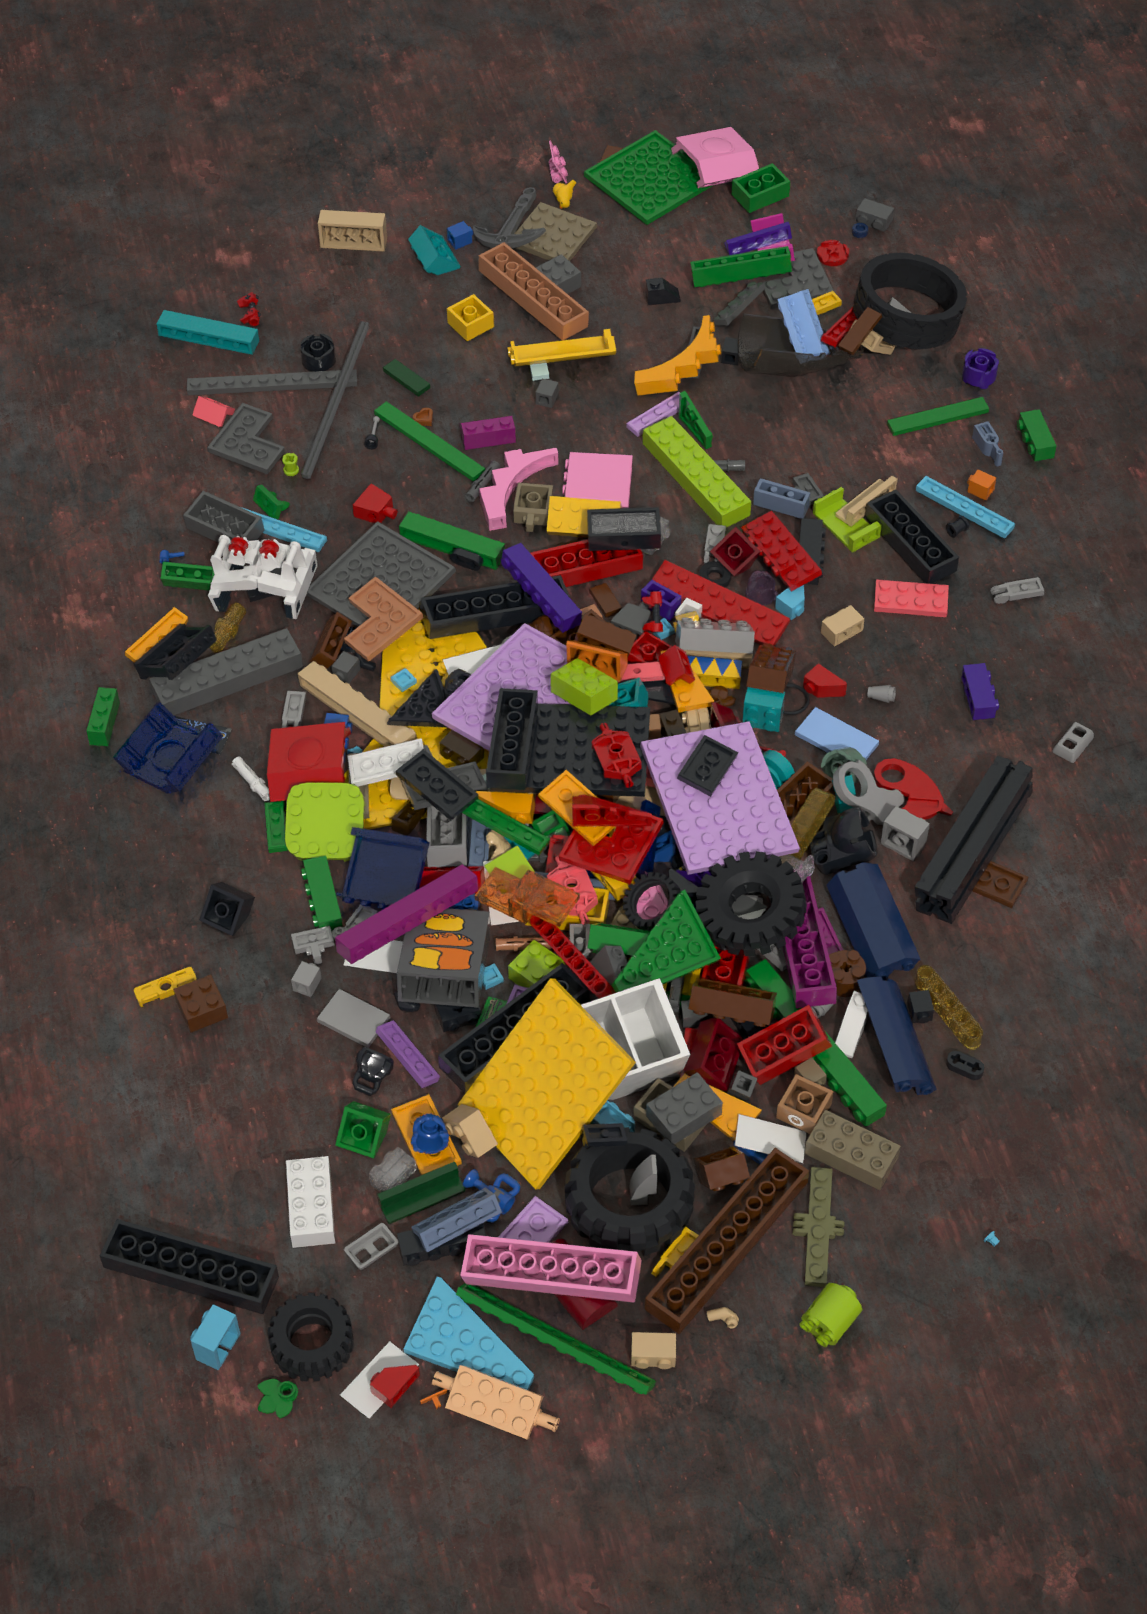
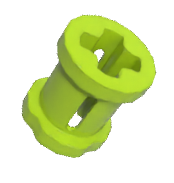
M287 453L282 459L285 465L284 473L287 476H295L299 473L298 457L294 453Z

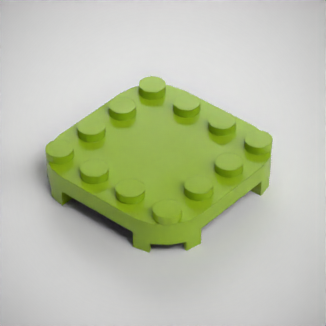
M302 783L293 786L288 795L286 808L285 842L289 852L301 861L326 856L327 860H344L346 862L356 857L363 850L364 811L366 804L360 789L348 783Z

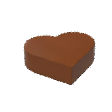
M422 408L420 412L413 414V420L422 426H432V409Z

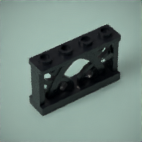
M179 624L138 659L134 666L140 679L168 677L169 680H173L213 645L217 638L210 625L206 627H186L185 624Z

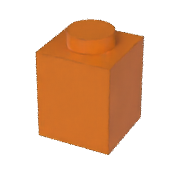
M977 470L974 475H970L967 481L969 485L968 493L987 500L995 490L996 477Z

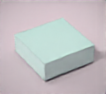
M547 363L530 365L533 381L542 380V378L549 379Z

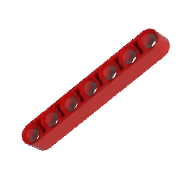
M538 911L531 916V926L598 999L615 994L610 983L544 912Z

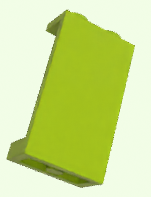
M841 487L831 491L822 498H818L814 502L813 515L817 519L823 520V524L853 553L880 538L882 525L878 521L870 525L861 518L853 526H849L835 516L836 512L848 504L843 499L844 489Z

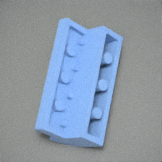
M809 289L778 299V307L783 314L784 325L789 331V340L794 346L795 357L799 364L830 354L828 345L821 341L823 331Z

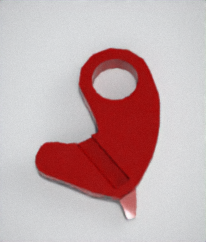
M896 758L884 759L877 764L873 776L877 787L891 791L897 789L903 796L908 797L907 804L901 809H905L912 815L924 820L931 819L938 813L949 816L953 814V811L944 803L943 797L933 780L915 765ZM894 769L901 772L904 778L899 782L892 783L886 781L881 774L884 771Z

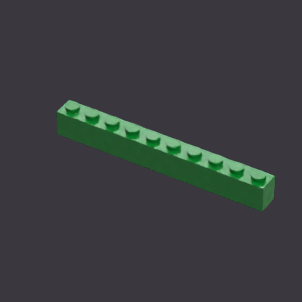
M766 959L746 970L744 981L747 987L777 992L773 1018H776L777 1021L802 1009L795 1007L792 990ZM827 1034L832 1047L812 1058L827 1074L826 1080L830 1089L840 1096L841 1102L845 1107L850 1108L854 1118L861 1122L864 1127H867L885 1116L887 1105Z

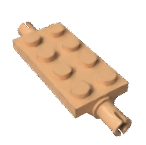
M464 1365L459 1366L455 1378L442 1374L439 1371L434 1375L437 1379L432 1380V1385L447 1389L450 1392L445 1406L447 1409L524 1439H529L533 1427L537 1425L550 1429L553 1432H556L558 1428L557 1423L559 1424L560 1418L543 1413L542 1409H540L543 1396Z

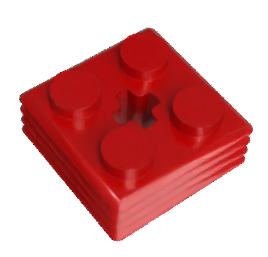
M644 631L633 643L627 658L628 663L659 662L658 657L661 651L668 650L672 646L651 633Z

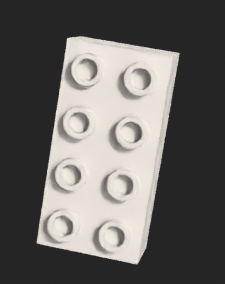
M329 1157L286 1160L292 1247L334 1244L335 1230Z

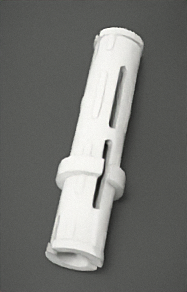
M236 757L232 761V766L249 783L252 791L259 794L263 801L270 800L269 788L265 785V781L259 778L241 757Z

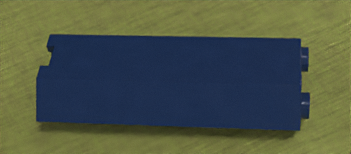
M860 863L856 865L857 869L847 873L843 870L836 873L826 886L854 950L859 952L866 964V977H882V980L885 981L894 970H912L921 958L878 864Z

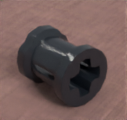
M959 516L953 523L946 524V531L949 536L955 538L960 532L969 529V522L964 516Z

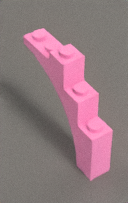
M557 448L525 454L522 453L521 449L504 452L506 468L492 470L493 486L479 488L480 502L489 531L507 528L505 509L510 495L518 486V483H521L533 473L558 465Z

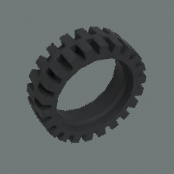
M649 872L648 876L645 874L640 875L641 880L636 878L634 880L636 884L633 885L631 883L628 886L631 890H626L625 895L627 897H623L625 915L633 925L642 930L651 931L676 896L681 892L678 885L671 878L659 872H655V874ZM658 885L667 888L670 893V900L664 912L653 919H642L637 913V903L644 891Z

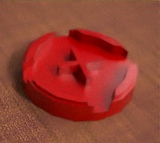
M837 240L824 241L817 248V257L824 265L839 266L847 262L849 248L846 244H841Z

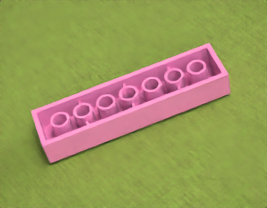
M468 1234L461 1277L469 1285L635 1302L642 1260L638 1252Z

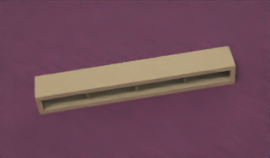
M313 661L297 674L302 688L337 713L349 715V720L352 724L384 747L416 740V733L413 729L406 726L387 725L389 718L392 716L386 710L380 709L375 702L366 699L361 692L355 691L348 683L342 682L337 675L328 672L323 665Z

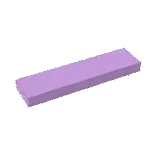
M680 392L675 393L629 421L627 428L638 437L643 434V429L678 413Z

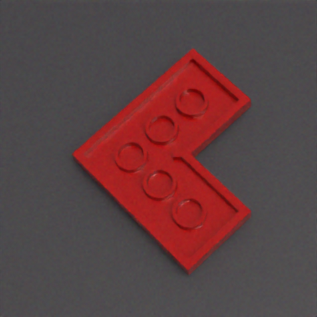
M652 815V826H617L611 837L604 836L594 846L573 829L558 856L559 861L631 884L664 823L663 819Z

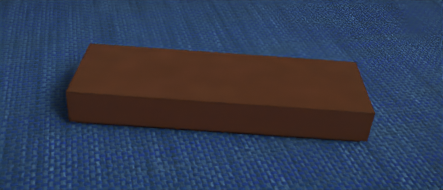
M867 307L839 343V349L854 355L880 321L882 314Z

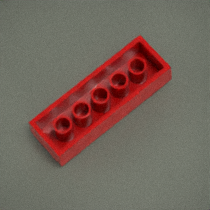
M588 539L530 553L551 577L561 575L565 587L643 569L641 549L589 551Z

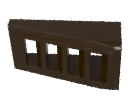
M409 801L392 818V830L408 836L427 811V807L416 811L412 809L413 806Z

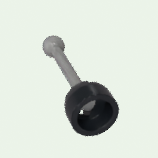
M378 416L373 418L372 433L367 435L364 441L365 447L371 450L376 449L378 446V437L375 435L377 423L380 421Z

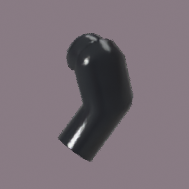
M398 991L394 993L395 1000L401 1011L417 1012L420 1009V1003L398 1001Z

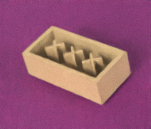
M320 210L318 220L320 248L385 251L387 242L385 213Z

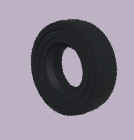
M718 561L704 564L699 571V576L724 588L730 584L731 573ZM712 572H717L722 575V578L712 580L708 575Z

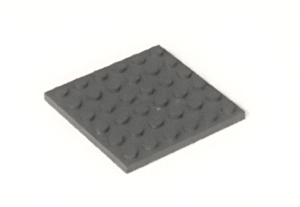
M377 521L309 586L306 595L334 613L339 612L350 619L352 624L359 627L369 617L353 606L348 598L375 576L418 609L421 598L432 596L456 572V569L451 564Z

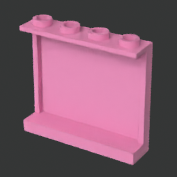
M570 452L569 459H566L565 470H568V472H564V482H567L566 485H563V495L565 497L620 501L622 508H629L632 455Z

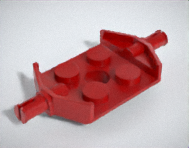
M602 723L600 725L602 734L592 740V749H595L604 770V778L622 779L627 788H629V785L632 787L634 783L631 776L642 769V762L631 737L625 731L609 730L608 724L604 723L603 725ZM613 749H618V750H620V751H619V752H614V751H612V750H613Z

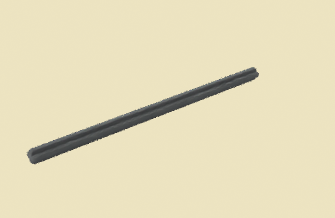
M361 321L301 472L302 478H311L369 329L368 322Z

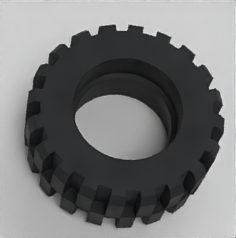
M308 1293V1296L303 1297L302 1294L296 1295L294 1300L290 1298L284 1302L285 1306H279L275 1311L276 1316H272L270 1327L268 1328V1341L275 1364L279 1365V1369L283 1373L288 1371L289 1377L296 1379L298 1376L301 1381L305 1382L310 1378H313L314 1382L320 1381V1377L323 1376L327 1379L332 1376L334 1370L339 1372L343 1368L342 1362H348L350 1358L349 1353L353 1351L354 1346L351 1320L344 1306H339L338 1301L334 1298L328 1300V1296L322 1293L320 1296H315V1293ZM305 1325H323L332 1333L329 1340L323 1346L314 1350H302L291 1344V1338L294 1333Z

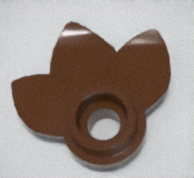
M716 686L711 691L707 690L713 700L723 706H732L736 701V698L728 696V690L724 686Z

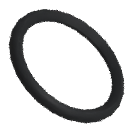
M788 683L787 687L799 689L806 697L805 705L797 711L784 710L783 712L785 715H796L807 709L810 697L803 687Z

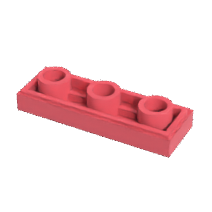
M660 662L628 664L621 682L618 681V684L639 677L642 682L665 680Z

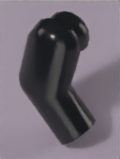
M355 651L354 656L359 658L360 668L373 672L376 668V663L368 662Z

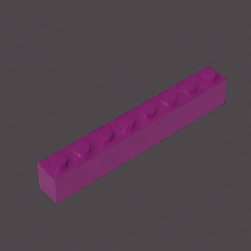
M463 864L336 936L337 953L350 964L357 962L477 892V875Z

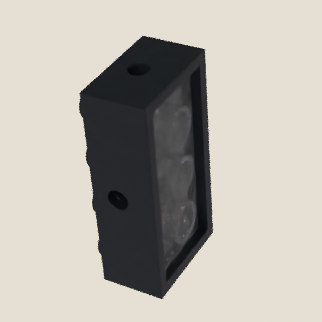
M659 507L587 510L589 551L661 549Z

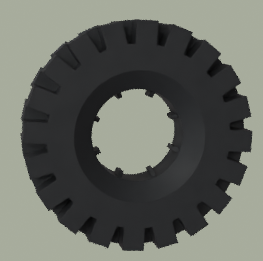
M756 851L754 858H750L749 852L739 853V861H736L733 855L724 859V867L717 863L710 868L712 876L705 874L702 878V887H698L696 893L698 900L696 901L697 913L711 940H714L715 946L721 950L727 946L728 953L738 955L742 949L745 956H755V949L759 948L762 955L771 953L770 945L774 944L777 949L786 945L785 937L792 940L798 933L796 926L802 927L807 904L801 878L797 871L794 872L792 865L787 861L782 864L781 857L773 854L768 860L766 852ZM748 892L764 893L769 896L770 903H772L764 915L755 919H743L736 916L732 905L738 897Z

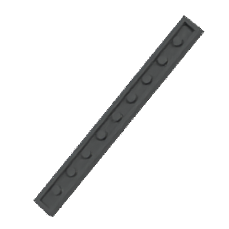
M356 369L352 370L346 387L357 386ZM341 370L187 378V394L204 395L335 388Z

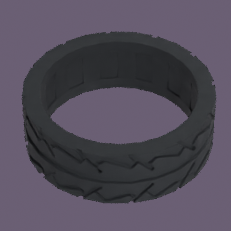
M889 253L888 255L884 254L873 258L862 269L853 301V310L857 320L867 307L882 314V318L873 330L883 337V341L903 348L931 349L932 347L942 346L949 342L957 333L967 302V291L963 282L959 280V277L951 269L933 259L911 253ZM884 287L913 289L934 299L942 306L945 312L932 315L905 312L886 303L877 295L875 290Z

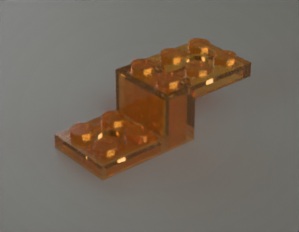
M496 867L475 894L476 901L524 924L529 921L532 915H535L558 927L561 926L580 899L579 893L533 871L527 870L522 879ZM500 889L507 890V892L503 894L497 893V891ZM549 900L557 901V903L553 905H549L547 902Z

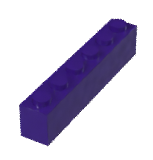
M522 543L503 550L502 566L511 573L514 580L519 582L522 589L532 597L533 602L539 605L543 613L552 620L555 627H558L563 633L581 624L582 611Z

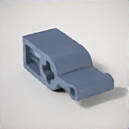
M988 421L974 425L972 438L984 455L992 457L996 466H1001L1003 450L998 447V435Z

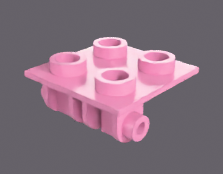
M550 140L552 158L549 160L552 181L559 183L564 180L567 183L566 176H568V173L564 167L566 162L563 156H559L560 153L557 146H553Z

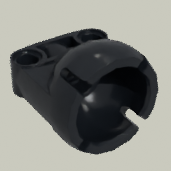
M861 807L850 808L824 819H815L809 824V841L813 860L824 875H830L836 870L851 865L871 861L877 856V845L873 831H863V828L869 826L870 822Z

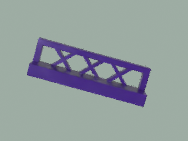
M785 222L726 240L724 246L729 255H735L792 239L790 224Z

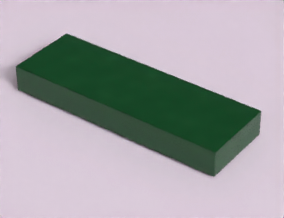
M396 359L383 367V372L417 396L430 389V383Z

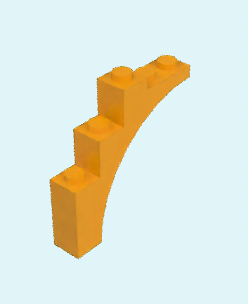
M710 315L703 316L698 335L682 353L661 365L635 371L634 384L637 395L678 391V384L681 383V378L697 377L701 364L719 362L721 345H717V340L714 337V333H712L715 332V324L711 322Z

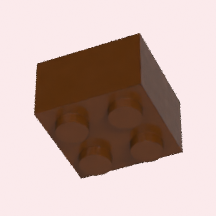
M211 974L173 989L176 1003L190 1033L228 1018L226 1005Z
M733 1146L693 1159L699 1182L712 1191L722 1190L725 1188L724 1185L731 1183L732 1185L745 1182L744 1179L750 1178L744 1153Z

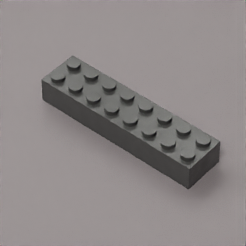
M286 628L193 662L173 680H169L168 677H152L149 680L152 693L166 719L303 668L301 653Z

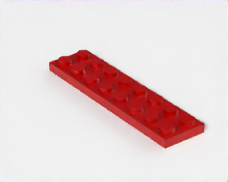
M664 560L652 579L681 595V604L686 598L701 604V617L710 619L711 622H718V620H728L729 623H736L737 621L748 622L747 624H750L755 632L754 642L760 645L769 643L775 647L790 623L789 617L667 560Z

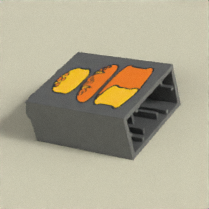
M446 909L406 932L397 969L398 1001L479 1008L490 944V912L478 911L476 909Z

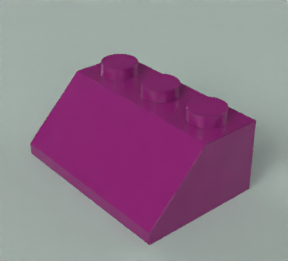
M512 416L459 423L465 450L516 443L515 425Z

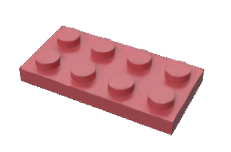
M876 580L874 612L947 617L949 585Z

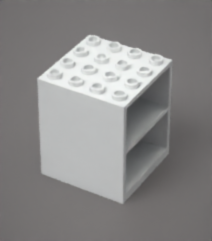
M660 978L581 1005L636 1062L609 1097L608 1101L650 1088L658 1078L667 1082L680 1077L690 1052Z

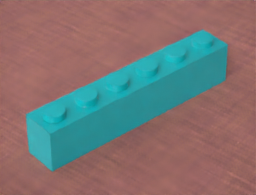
M163 310L157 321L158 335L251 355H253L259 343L258 329L167 310Z

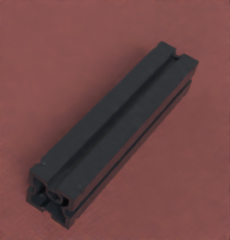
M996 756L994 764H991L923 872L920 881L916 883L915 896L918 897L916 900V911L929 916L932 913L936 914L939 920L950 924L954 922L955 916L960 912L1027 803V799L1032 795V767L1026 765L1023 761H1018L1016 765H1013L1010 759Z

